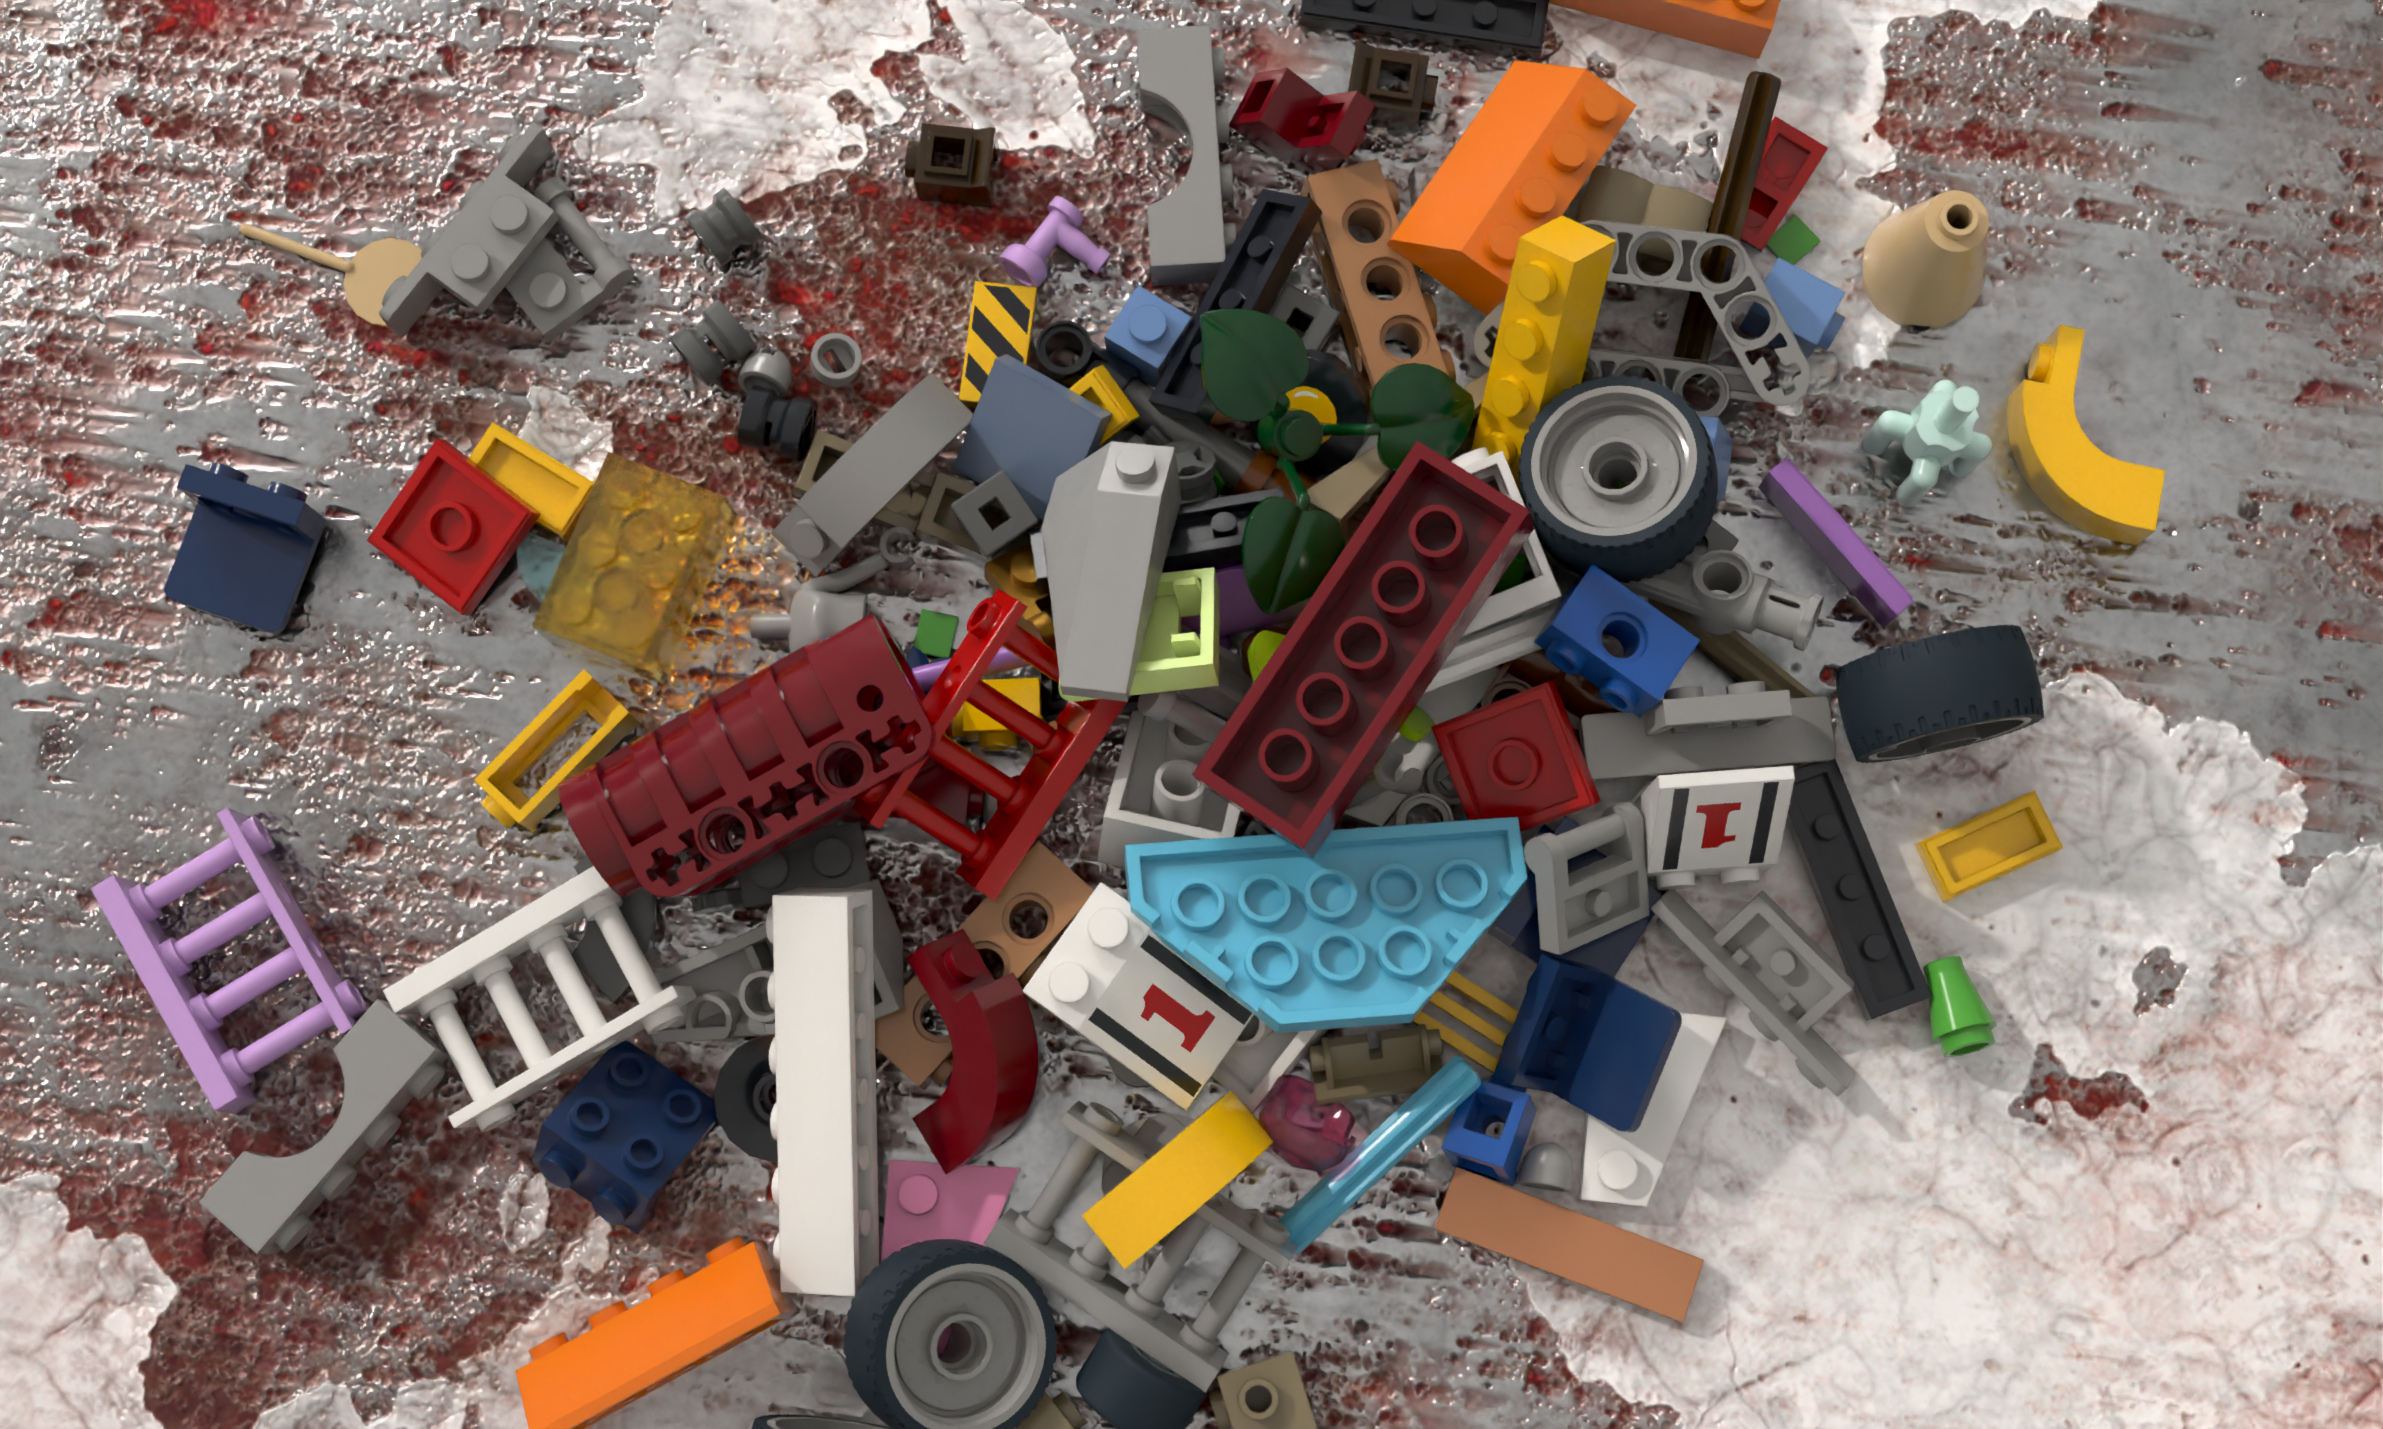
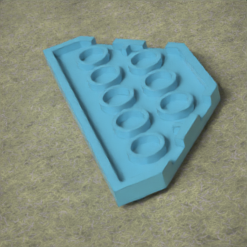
M1518 817L1332 830L1314 858H1311L1276 834L1125 845L1124 850L1128 900L1131 913L1147 925L1160 941L1277 1033L1411 1023L1522 890L1527 880Z

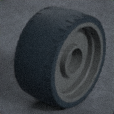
M2017 625L1978 627L1922 638L1855 659L1838 668L1835 672L1837 698L1843 726L1855 759L1861 763L1900 760L1967 746L2018 731L2044 718L2042 692L2035 662L2021 627Z

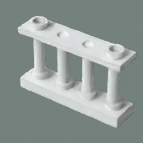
M594 866L383 990L394 1013L421 1014L422 1018L430 1017L473 1102L448 1116L453 1128L479 1126L481 1132H487L506 1123L517 1115L513 1105L643 1029H646L647 1033L651 1035L668 1028L684 1017L680 1008L697 998L692 986L671 985L662 990L619 909L623 904L621 897L608 886ZM586 916L588 921L595 920L640 1003L608 1023L564 942V939L568 936L565 928ZM528 949H531L533 954L540 953L584 1035L583 1038L554 1055H551L509 975V972L513 969L510 960ZM474 981L477 986H486L528 1067L527 1071L496 1088L454 1007V1004L458 1002L455 993Z

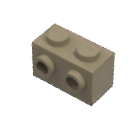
M1292 1350L1220 1372L1216 1375L1220 1388L1208 1392L1219 1429L1230 1427L1232 1429H1317Z

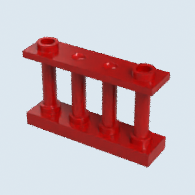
M1000 589L996 590L992 598L982 600L974 609L967 622L968 634L922 702L933 722L936 732L935 745L928 757L933 758L997 800L998 809L984 830L981 829L976 832L970 830L907 790L927 758L889 781L862 794L852 807L878 829H881L893 811L961 854L960 859L962 862L956 873L974 889L994 901L1127 703L1125 701L1107 699L1069 701L1057 720L1047 724L982 681L980 678L1003 646L1059 684L1057 651L1017 625L1028 606ZM965 701L1033 745L1034 754L1020 775L1012 778L944 735V732ZM918 723L907 724L893 747L899 746L905 749L907 753L913 752L916 749L913 738L921 732L920 725ZM883 760L881 765L877 763L878 772L889 766L885 760Z

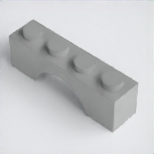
M1210 25L1136 29L1141 111L1157 116L1174 126L1184 137L1192 155L1190 168L1181 184L1167 197L1147 206L1152 286L1212 283L1236 240L1235 223H1223L1222 202L1233 201L1232 165L1219 164L1218 143L1230 142L1228 106H1216L1214 85L1226 84L1224 47H1212Z
M377 999L333 1049L342 1068L345 1087L340 1114L327 1135L308 1150L288 1157L278 1158L265 1153L243 1151L199 1201L202 1206L256 1254H277L281 1249L284 1252L293 1249L312 1228L313 1221L309 1217L325 1198L329 1201L336 1199L353 1182L357 1175V1170L353 1166L369 1148L373 1150L379 1149L395 1134L402 1122L397 1116L412 1098L415 1097L417 1100L424 1098L443 1078L445 1070L441 1065L449 1057L446 1048L407 1014L394 1013L389 1002Z

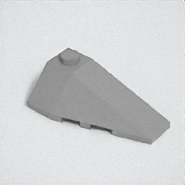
M1111 441L1058 476L1055 480L1042 524L1060 684L1063 695L1128 702L1182 499L1175 447Z
M878 879L848 888L872 889L875 1019H878L904 1007L903 937ZM766 924L654 973L662 990L671 985L692 986L697 996L696 999L680 1008L684 1015L682 1019L662 1031L651 1034L654 1043L725 1040L732 1037L775 1034V1010L770 1007L767 996L769 977L774 971L773 944L768 940Z

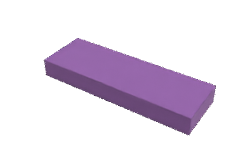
M1785 458L1768 472L1758 488L1883 628L1914 602L1912 595L1790 459L1787 460Z

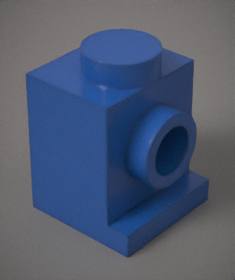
M1490 1075L1488 1082L1481 1080L1480 1087L1456 1108L1442 1145V1150L1453 1167L1514 1186L1518 1176L1516 1169L1535 1119L1537 1108L1530 1094H1526V1088L1510 1085L1495 1075ZM1495 1122L1505 1123L1499 1139L1485 1135L1486 1129L1490 1124Z

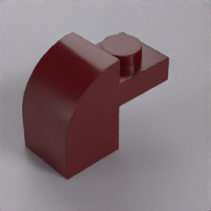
M1289 68L1255 73L1229 126L1266 153L1301 170L1317 174L1336 169L1341 159L1348 158L1361 145L1367 132L1365 124L1375 104L1359 91L1323 95Z

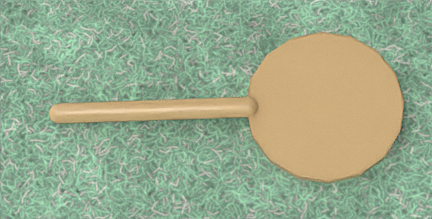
M242 224L239 228L240 233L244 236L346 272L343 282L346 300L358 317L373 326L388 328L379 315L383 307V297L396 279L401 276L407 277L422 259V249L408 240L386 238L373 241L359 250L351 261L249 224Z

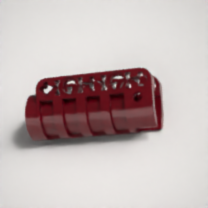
M872 613L825 640L821 637L817 638L560 782L558 793L566 817L580 845L600 876L616 894L626 898L645 888L646 891L660 897H693L711 891L854 811L855 809L852 807L859 796L921 763L925 758L927 760L917 775L934 766L937 761L928 756L935 745L936 732L933 722L922 704L927 696L883 620L881 618L877 620ZM881 695H883V703L881 707L876 710V701ZM918 723L920 725L921 732L913 738L916 746L913 752L907 753L902 747H893L907 724ZM885 741L886 747L890 749L883 753L874 744L878 745ZM858 754L864 765L863 775L854 786L848 787L842 777V767L850 756ZM883 760H885L889 766L878 772L877 763L881 765ZM821 788L828 796L819 800L818 794L812 792ZM800 789L805 793H811L798 800L795 804L798 815L788 816L786 813L780 812L769 816L763 810L771 805L773 812H779L790 806L794 802L792 790ZM740 819L744 824L746 836L742 847L735 851L729 841V830L732 824ZM759 824L762 826V830L764 833L763 837H761V830ZM711 833H713L714 835V841L717 849L712 845L710 839ZM686 853L688 856H700L703 854L710 862L702 866L701 859H693L680 866L681 859L679 855ZM679 868L677 873L680 879H677L674 874V870Z

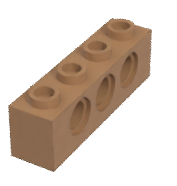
M1370 160L1308 175L1299 196L1312 198L1322 211L1310 235V239L1332 308L1340 313L1338 327L1355 378L1358 379L1360 377L1369 390L1370 398L1376 383L1387 371L1407 363L1430 365L1443 371L1456 382V371L1452 357L1448 350H1440L1434 328L1437 326L1436 308L1431 295L1428 292H1421L1415 273L1418 267L1387 245V242L1399 227L1397 214L1400 211V202L1395 183L1391 178L1384 179L1379 160ZM1361 226L1368 229L1373 234L1375 242L1362 243L1352 237L1348 228ZM1381 283L1387 286L1392 292L1394 299L1383 301L1375 298L1368 291L1367 284ZM1399 340L1404 342L1410 348L1413 357L1408 359L1395 357L1388 351L1385 341Z
M1038 840L1027 852L997 899L994 901L986 897L956 931L964 929L980 955L991 953L999 956L1004 964L1002 977L1013 972L1019 984L1025 987L1094 890ZM1027 906H1037L1048 915L1046 929L1041 935L1032 939L1017 936L1012 928L1013 918L1016 913ZM915 975L904 987V1007L875 1019V1047L921 1089L926 1090L932 1082L941 1088L950 1080L952 1074L953 1050L949 1034L935 1036L927 1030L925 1017L929 1008L934 1004Z

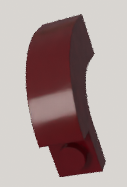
M964 929L925 944L906 958L941 1015L952 1044L953 1069L946 1090L934 1103L912 1118L945 1174L987 1154L1016 1130L1032 1102L1038 1075L1036 1030L1029 1004L1017 978L1012 972L994 980L984 964L980 953L974 947Z

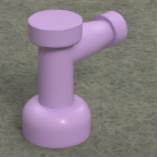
M1055 196L1047 206L1049 215L1026 244H1011L998 258V263L1012 279L1022 286L1036 287L1038 289L1047 276V266L1044 260L1056 245L1073 257L1087 263V268L1095 274L1101 271L1111 257V254L1102 247L1098 248L1084 233L1077 229L1084 221V217L1079 209L1068 200Z

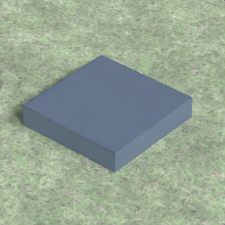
M1005 354L994 360L953 469L979 484L1003 469L1034 515L1044 520L1056 478L1098 450L1112 413Z

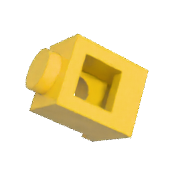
M1039 678L982 680L1044 721L1042 717L1041 682ZM966 701L951 722L953 737H966L968 742H979V749L983 751L1017 749V740H1024ZM1029 743L1031 751L1033 752V745Z

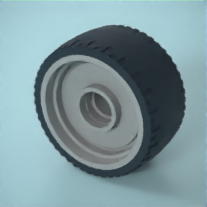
M1607 375V377L1603 378L1595 377L1594 380L1583 381L1584 383L1575 384L1571 389H1566L1561 392V395L1554 397L1551 403L1543 407V411L1537 414L1535 421L1529 426V432L1524 437L1519 458V485L1525 507L1530 510L1533 527L1539 541L1550 555L1561 565L1564 564L1568 570L1574 571L1581 576L1593 564L1618 582H1638L1644 578H1653L1654 575L1665 573V570L1675 567V564L1685 560V557L1694 551V547L1700 544L1701 539L1707 533L1708 526L1712 522L1718 493V471L1710 437L1695 410L1691 408L1690 404L1677 392L1674 393L1671 388L1664 387L1657 381L1652 382L1648 378L1642 379L1633 375L1632 377L1626 375ZM1618 481L1632 482L1621 489H1608Z
M937 1239L914 1243L901 1248L900 1251L894 1252L888 1258L883 1259L878 1267L875 1266L871 1270L870 1275L866 1276L863 1280L862 1286H859L857 1289V1294L851 1301L852 1305L850 1310H848V1318L844 1326L843 1352L846 1355L845 1365L848 1369L849 1378L853 1381V1387L862 1401L875 1416L892 1429L1017 1428L1023 1419H1027L1030 1416L1029 1413L1037 1407L1039 1399H1042L1044 1396V1391L1050 1383L1049 1379L1053 1374V1365L1057 1357L1055 1356V1350H1057L1055 1318L1052 1316V1308L1048 1305V1299L1040 1285L1035 1282L1036 1280L1024 1268L1008 1256L990 1247L957 1239ZM950 1325L953 1334L951 1343L944 1352L937 1355L938 1339L943 1330Z

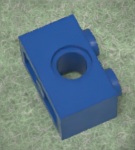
M1592 564L1572 584L1534 640V643L1546 651L1547 659L1555 667L1571 675L1579 674L1600 689V696L1610 706L1625 713L1633 712L1638 717H1641L1660 702L1700 639ZM1602 634L1611 635L1621 643L1624 650V658H1617L1607 652L1602 643Z

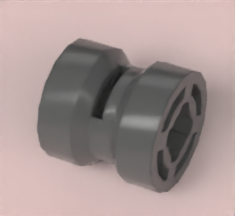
M719 300L703 311L702 320L694 327H682L669 337L670 342L707 387L723 376L724 366L733 359L743 360L757 349L740 323ZM704 336H706L709 342L718 351L716 355L708 346V344L703 340Z

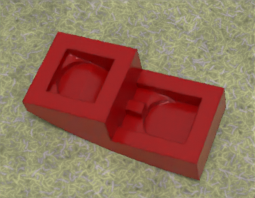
M1776 116L1769 128L1740 240L1762 252L1828 150V147Z

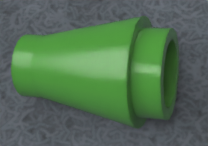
M1947 957L1925 965L1923 970L1927 979V986L1932 995L1929 998L1932 1041L1934 1044L1941 1045L1944 1057L1962 1056L1993 1045L1995 1039L1991 1029L1996 1027L1997 1024L1968 976L1961 957Z

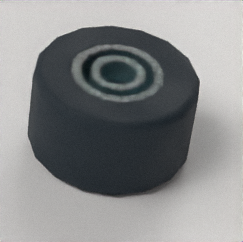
M1110 1328L1104 1331L1076 1376V1388L1084 1401L1098 1415L1117 1429H1186L1207 1395V1391L1203 1392L1202 1389L1175 1373Z

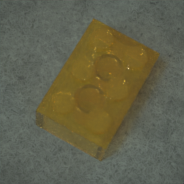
M608 452L532 627L549 642L664 686L735 522L736 512L723 495Z

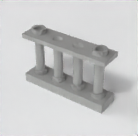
M1078 1101L1065 1113L1059 1122L1075 1133L1077 1137L1031 1210L1021 1211L1019 1214L1010 1208L996 1222L983 1244L1008 1256L1039 1282L1202 1389L1203 1392H1206L1229 1354L1218 1347L1220 1340L1217 1336L1265 1261L1284 1272L1294 1256L1298 1245L1288 1239L1291 1235L1290 1231L1273 1217L1262 1212H1257L1254 1217L1217 1192L1175 1228L1140 1285L1132 1284L1128 1287L1108 1273L1110 1267L1106 1262L1112 1253L1095 1232L1085 1248L1077 1247L1073 1250L1053 1236L1055 1230L1052 1224L1099 1150L1132 1172L1157 1152L1121 1129L1124 1125L1123 1120L1110 1109L1095 1102H1091L1089 1106H1086ZM1212 1224L1242 1244L1243 1248L1196 1321H1187L1184 1324L1163 1310L1165 1304L1161 1299L1208 1226Z

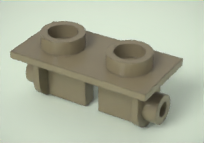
M1419 1024L1417 1027L1380 1031L1381 1048L1369 1049L1367 1033L1329 1039L1328 1037L1321 1038V1045L1309 1046V1063L1317 1105L1415 1093L1443 1067L1440 1057L1442 1055V1044L1439 1029L1426 1030L1425 1024Z

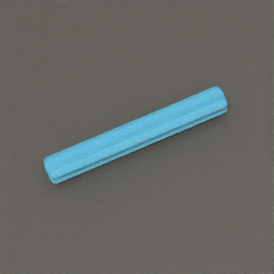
M1456 1056L1447 1062L1278 1220L1290 1231L1291 1235L1288 1239L1298 1245L1295 1254L1301 1253L1480 1087L1482 1082L1480 1076L1465 1059Z

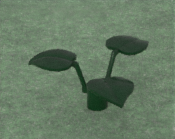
M1246 309L1212 310L1200 316L1202 335L1201 375L1207 397L1212 405L1228 418L1240 421L1260 420L1257 427L1259 444L1268 454L1279 457L1277 468L1280 471H1284L1297 498V504L1279 496H1270L1263 499L1251 512L1243 531L1242 561L1249 591L1262 612L1275 614L1311 598L1345 548L1343 534L1335 518L1321 510H1308L1310 496L1294 466L1295 461H1304L1311 458L1318 451L1324 436L1378 435L1377 450L1381 463L1395 471L1398 470L1416 441L1448 459L1460 447L1468 434L1474 416L1475 404L1473 396L1443 371L1426 364L1407 363L1387 371L1376 383L1371 394L1370 408L1377 423H1319L1313 414L1304 410L1290 408V400L1285 394L1302 384L1309 370L1307 351L1297 332L1283 321L1258 311Z

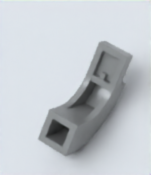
M931 372L887 411L834 463L796 503L794 509L780 522L771 534L817 577L916 476L970 424L973 413Z

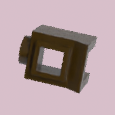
M1356 41L1348 92L1359 91L1375 104L1365 125L1417 133L1420 112H1433L1438 76L1426 74L1429 61L1428 55L1376 48L1361 41ZM1379 77L1409 82L1408 93L1377 89Z
M922 123L920 141H908L905 157L906 178H914L919 200L992 208L991 167L992 161H998L1000 151L996 129L994 127L972 129ZM935 152L963 155L962 169L933 166Z

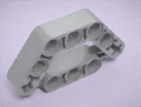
M1591 220L1580 223L1616 240L1607 281L1701 292L1742 365L1590 346L1586 363L1589 364L1593 372V380L1595 377L1603 378L1607 377V375L1620 376L1623 375L1626 369L1632 366H1642L1648 368L1653 373L1656 381L1661 383L1662 386L1671 388L1674 393L1677 392L1687 401L1684 395V384L1688 378L1695 374L1710 375L1717 381L1720 387V397L1715 404L1706 408H1699L1690 404L1691 408L1700 417L1719 416L1726 408L1729 398L1786 406L1797 402L1806 394L1811 381V368L1808 359L1749 253L1739 240L1725 234L1603 220ZM1650 238L1665 240L1674 251L1672 267L1663 274L1654 275L1647 273L1639 263L1638 253L1640 247ZM1716 245L1732 249L1739 261L1737 273L1725 282H1715L1708 279L1703 273L1701 266L1705 251ZM1505 299L1480 323L1474 334L1473 347L1475 355L1488 368H1490L1493 351L1490 347L1496 341L1490 331L1493 327L1497 330L1499 329ZM1748 301L1763 305L1770 316V324L1767 330L1756 337H1745L1739 334L1732 322L1734 310L1740 304ZM1778 333H1781L1787 342L1786 344L1774 346V350L1781 363L1785 366L1796 363L1800 368V371L1793 375L1795 387L1788 391H1784L1780 384L1769 387L1765 383L1764 379L1768 378L1771 374V366L1764 353L1756 361H1752L1747 353L1749 350L1764 347Z

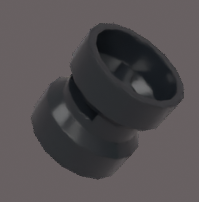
M754 385L747 395L741 412L738 427L739 445L755 450L765 446L778 449L780 455L784 458L802 461L807 454L814 434L818 413L817 402L799 396L792 400L779 398L774 389Z

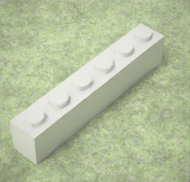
M798 887L772 895V905L768 910L766 918V933L768 940L773 944L774 971L769 977L767 987L769 1005L775 1010V1037L769 1049V1066L771 1072L776 1075L777 1101L771 1112L770 1130L773 1139L777 1141L778 1167L774 1172L771 1187L773 1201L775 1205L779 1206V1233L773 1246V1262L775 1268L780 1271L781 1292L855 1297L859 1286H862L866 1276L870 1275L871 1270L875 1266H879L872 889Z

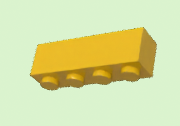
M1562 215L1519 237L1471 449L1473 451L1486 447L1489 456L1503 451L1519 490V458L1524 437L1529 432V426L1535 421L1537 414L1543 411V407L1551 403L1554 397H1558L1562 391L1569 390L1573 385H1579L1582 382L1616 244L1615 239Z

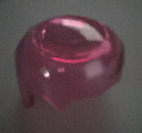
M1283 1074L1279 1076L1259 1111V1124L1274 1141L1269 1146L1276 1157L1293 1168L1320 1173L1342 1163L1356 1141V1138L1352 1135L1349 1138L1355 1124L1353 1114L1341 1102L1317 1105L1313 1082L1297 1075Z

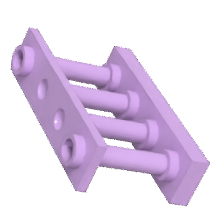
M226 807L216 813L228 834V839L149 886L143 883L137 885L135 882L112 875L90 889L213 1110L236 1114L257 1101L249 1086V1083L255 1079L253 1073L334 1024L341 1035H346L368 1009L363 997L349 979L341 982L268 854L269 851L275 848V845L265 826L256 816L248 818L246 815ZM242 860L260 892L179 941L173 937L167 939L156 920L162 916L161 908ZM273 915L291 947L209 996L204 992L198 994L187 975L188 972L193 970L192 962ZM304 969L322 1002L241 1051L234 1047L229 1050L217 1029L224 1024L223 1017Z

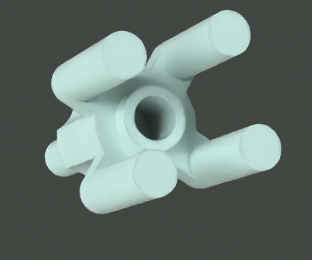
M1941 380L1934 385L1911 414L1894 410L1885 411L1864 436L1862 445L1867 453L1871 455L1882 454L1894 440L1901 442L1905 454L1913 461L1910 475L1897 488L1895 493L1896 500L1901 506L1905 508L1916 506L1937 483L1941 467L1948 465L1950 472L1954 476L1964 478L1969 476L1992 451L1991 439L1985 434L1973 431L1974 424L1979 418L1976 410L1979 404V395L1973 388L1968 386L1958 388L1950 380Z

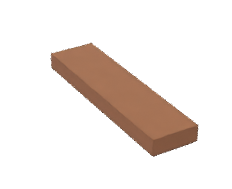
M1454 1167L1433 1227L1436 1231L1682 1323L1704 1263V1259L1458 1167Z

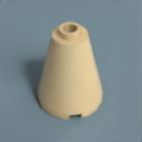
M1952 190L1897 212L1881 222L1866 242L1862 255L1863 274L1861 277L1863 289L1874 307L1894 323L1907 327L1912 324L1939 328L1964 316L1979 298L1986 279L1989 216L1985 206L1970 193Z

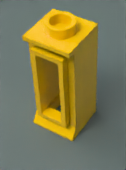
M583 669L474 779L488 793L480 803L507 829L517 821L526 829L534 832L537 829L536 826L561 802L558 793L559 783L603 759L625 735L641 723ZM588 712L602 727L530 799L516 784Z

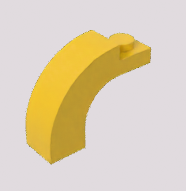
M2059 325L2044 343L2038 342L2035 345L2028 370V378L2030 380L2024 379L2008 397L2007 430L2014 459L2031 490L2040 501L2061 519L2094 536L2137 546L2156 530L2165 470L2115 459L2102 452L2087 438L2078 422L2074 407V392L2085 330Z
M1231 1090L1098 1200L1082 1217L1125 1270L1234 1179L1274 1141L1261 1127L1255 1115Z

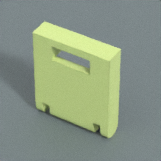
M1214 567L1161 574L1129 696L1219 686L1220 588ZM1201 615L1200 639L1195 632L1181 634V617ZM1059 676V693L1063 699L1070 702L1098 699L1063 695Z

